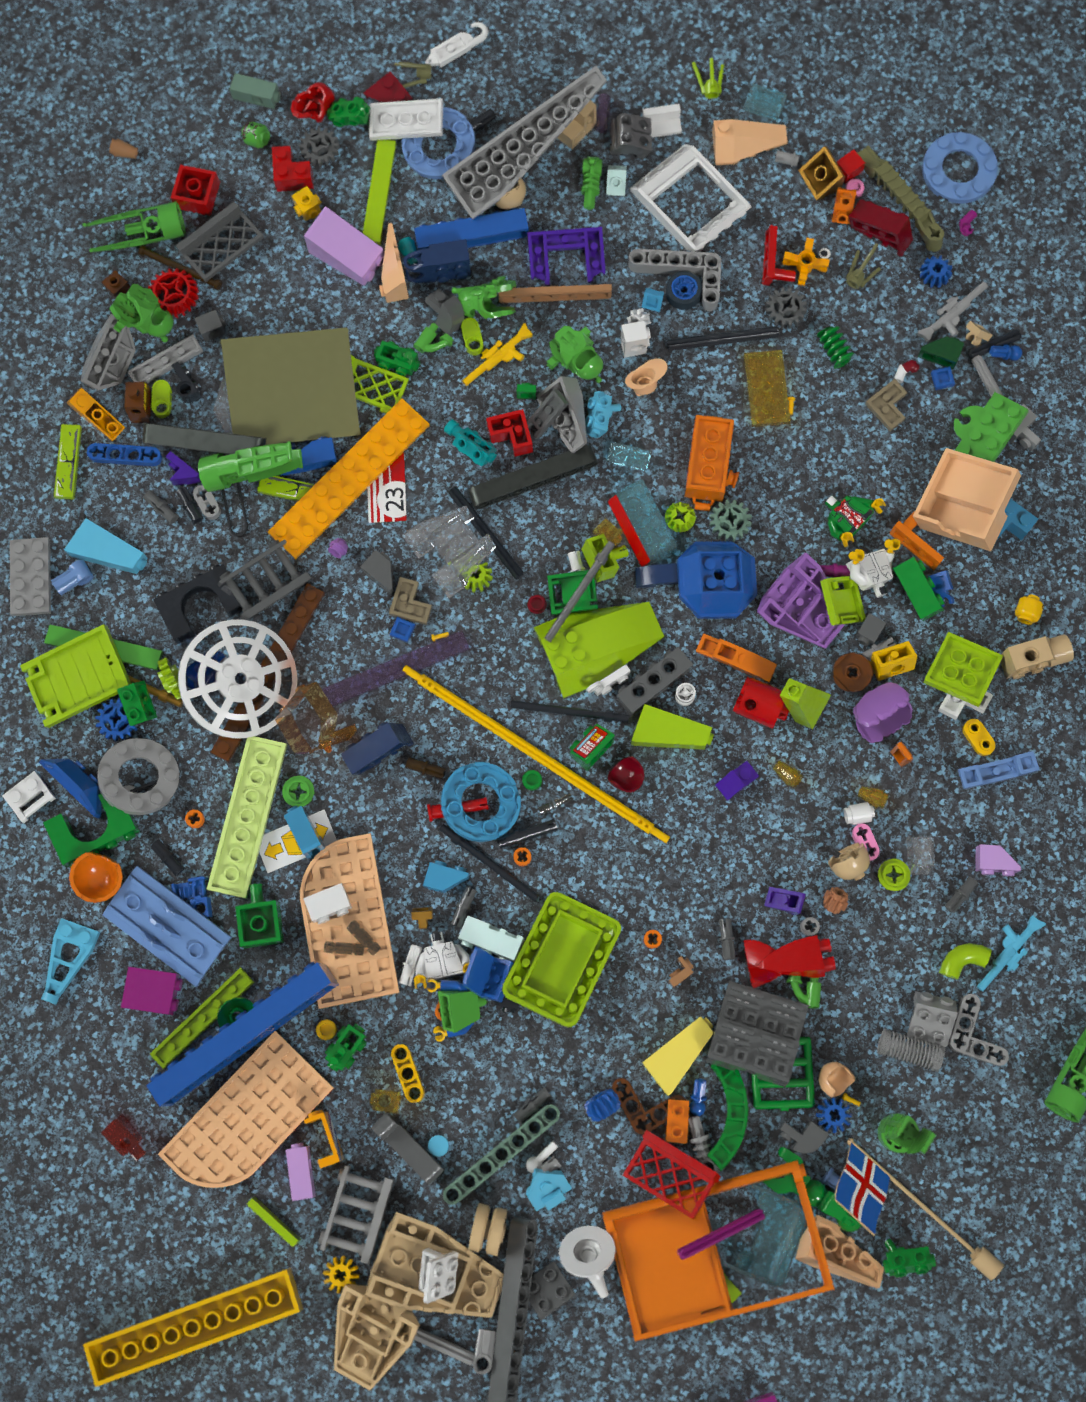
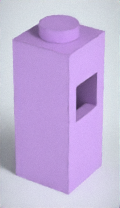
M303 1143L291 1144V1149L286 1150L292 1201L316 1197L309 1146L304 1147Z

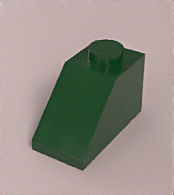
M943 337L922 346L918 358L943 367H951V370H953L961 354L964 342L955 337Z

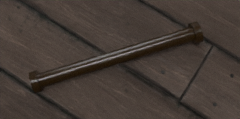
M141 245L138 255L142 257L145 255L173 269L178 268L180 272L185 270L187 275L190 274L193 278L213 286L217 291L222 286V280L220 279L215 280L211 278L205 282L195 270L149 250L145 245Z

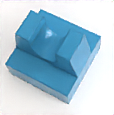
M646 288L641 308L660 312L664 292Z

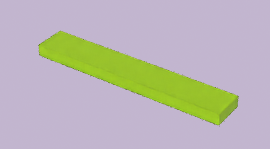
M377 140L363 234L378 245H381L396 150V141Z
M239 968L150 1053L152 1058L162 1069H165L217 1020V1013L226 1001L241 997L255 982L242 968Z

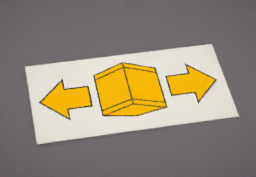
M325 809L309 816L325 847L337 841ZM288 825L264 834L259 853L267 873L306 858Z

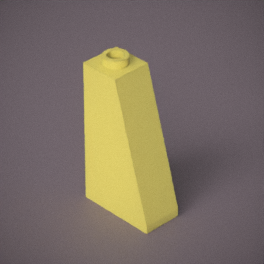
M700 1016L642 1062L667 1096L672 1094L714 1032L711 1030L713 1025L707 1018L703 1019Z

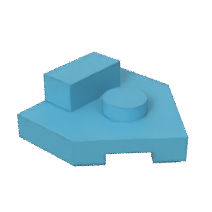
M534 1168L533 1179L527 1188L526 1195L536 1211L544 1206L549 1211L566 1200L563 1194L572 1188L562 1171L553 1170L551 1172Z

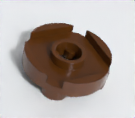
M857 652L842 655L836 660L833 667L835 683L842 690L848 692L863 690L870 684L874 675V669L870 660ZM850 667L852 669L856 668L858 670L857 677H855L854 675L850 677L848 675L850 673Z

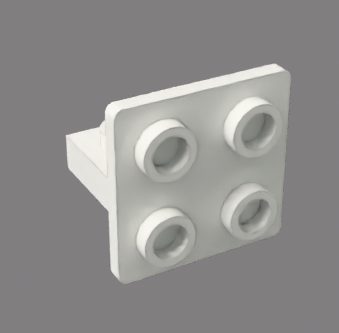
M430 1248L423 1250L419 1291L424 1293L423 1302L428 1304L454 1293L458 1252L453 1251L444 1255Z

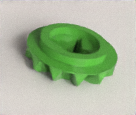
M303 776L291 777L285 782L282 789L284 800L293 807L306 806L312 801L315 794L312 782ZM300 784L301 790L307 793L300 794V797L297 798V795L290 791L297 790Z

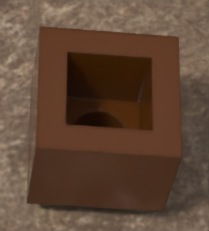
M116 270L101 282L115 299L120 292L126 294L130 288L128 282Z

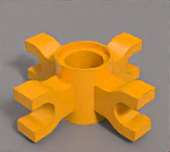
M812 238L806 239L804 250L799 255L785 251L783 257V265H795L800 272L797 285L805 286L807 275L812 269L827 272L830 259H818L815 257V254L812 252L814 243ZM802 260H807L810 263L805 264L802 262Z

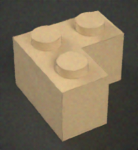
M590 100L557 138L573 149L596 125L597 105Z

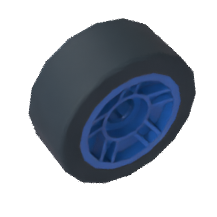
M687 271L673 274L668 280L666 287L668 302L674 308L680 310H688L698 304L702 294L700 279L695 274Z

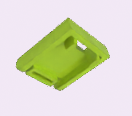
M850 576L826 578L820 581L831 625L865 621L866 616L858 584ZM838 583H843L844 590H835L839 588Z

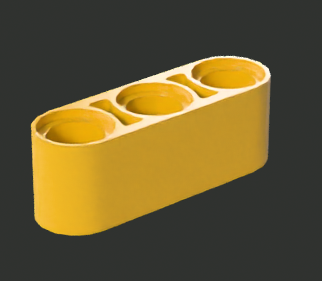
M396 1045L392 1049L391 1056L405 1097L412 1103H418L423 1100L425 1090L410 1048L406 1045ZM400 1048H404L407 1052L403 1060H399L396 1057V1052ZM406 1068H411L414 1072L413 1077L409 1080L403 1077V1071ZM414 1087L420 1090L421 1094L418 1099L410 1097V1090Z

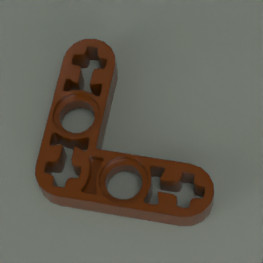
M619 1078L612 1085L613 1091L619 1097L620 1106L632 1128L638 1134H644L646 1130L651 1131L667 1122L668 1109L664 1104L668 1103V1099L674 1100L677 1098V1100L686 1101L683 1096L674 1095L645 1111L628 1080ZM618 1082L627 1084L625 1088L627 1095L630 1092L633 1094V1096L626 1098L623 1102L620 1097H624L621 1091H616ZM627 1101H636L638 1107L635 1112L627 1111L625 1107ZM658 1108L663 1109L666 1113L665 1118L661 1121L654 1118V1112ZM650 1113L651 1119L656 1124L654 1126H651V1122L646 1124L644 1131L641 1128L637 1129V1120L645 1121L649 1119L646 1114Z

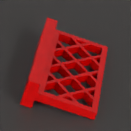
M646 1130L642 1137L644 1138L622 1176L694 1220L714 1184L718 1183L721 1176ZM646 1146L653 1149L654 1158L643 1160L642 1153ZM668 1158L672 1168L661 1171L659 1160ZM656 1162L658 1172L647 1175L645 1164ZM641 1165L644 1176L632 1177L630 1173L633 1168ZM686 1169L689 1179L678 1182L676 1171ZM673 1172L675 1183L664 1186L662 1175ZM659 1176L661 1187L650 1188L648 1179ZM704 1180L708 1183L704 1191L696 1193L695 1181ZM691 1183L693 1194L682 1197L679 1186ZM676 1187L679 1198L669 1200L665 1190ZM694 1198L695 1207L690 1213L685 1210L683 1200Z

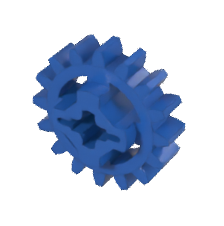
M120 698L117 699L116 703L112 699H110L109 705L103 703L104 709L97 710L101 715L95 716V719L100 721L96 724V727L102 728L99 733L105 735V738L108 740L113 738L115 742L118 741L119 737L124 741L126 739L125 735L132 737L131 731H137L138 729L134 725H129L127 716L124 715L125 711ZM105 723L111 725L110 729H112V731H109L107 729Z

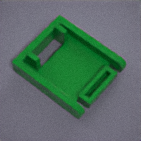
M589 570L547 576L552 615H559ZM595 577L571 613L598 609L597 604L591 605V602L597 601ZM561 585L563 603H556L555 586Z

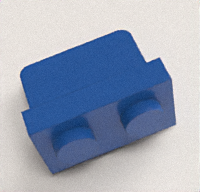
M475 947L470 956L467 971L463 976V986L481 998L502 1002L504 998L502 992L503 984L514 963L509 960L495 958L482 948Z

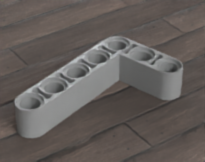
M634 249L630 252L628 266L632 272L673 275L678 272L687 271L696 276H702L701 305L706 311H714L717 308L720 297L721 258L718 254ZM639 259L641 262L636 263L633 260ZM653 260H657V261H659L660 263L655 264V263H653L652 261H653ZM676 261V262H678L679 264L674 265V264H672V263H670V262ZM690 262H695V263H697V265L693 266V265H690L689 263H690ZM709 263H714L716 266L712 267V266H709L708 264H709ZM712 280L715 283L709 284L707 281ZM707 298H713L714 301L710 302V301H708V300H706V299H707Z

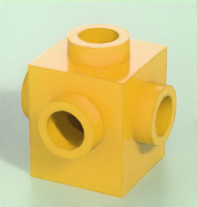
M308 186L291 195L295 205L293 207L299 217L302 216L305 221L314 219L321 213L320 204L322 203L317 194H312Z

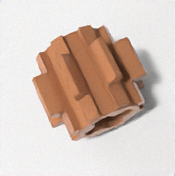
M832 887L823 896L824 908L833 914L840 913L841 910L845 911L849 904L847 902L849 900L848 893L838 887Z

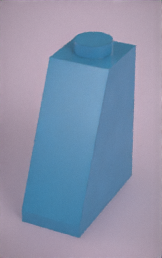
M294 806L287 810L284 818L303 855L310 860L321 850L325 849V845L302 806Z

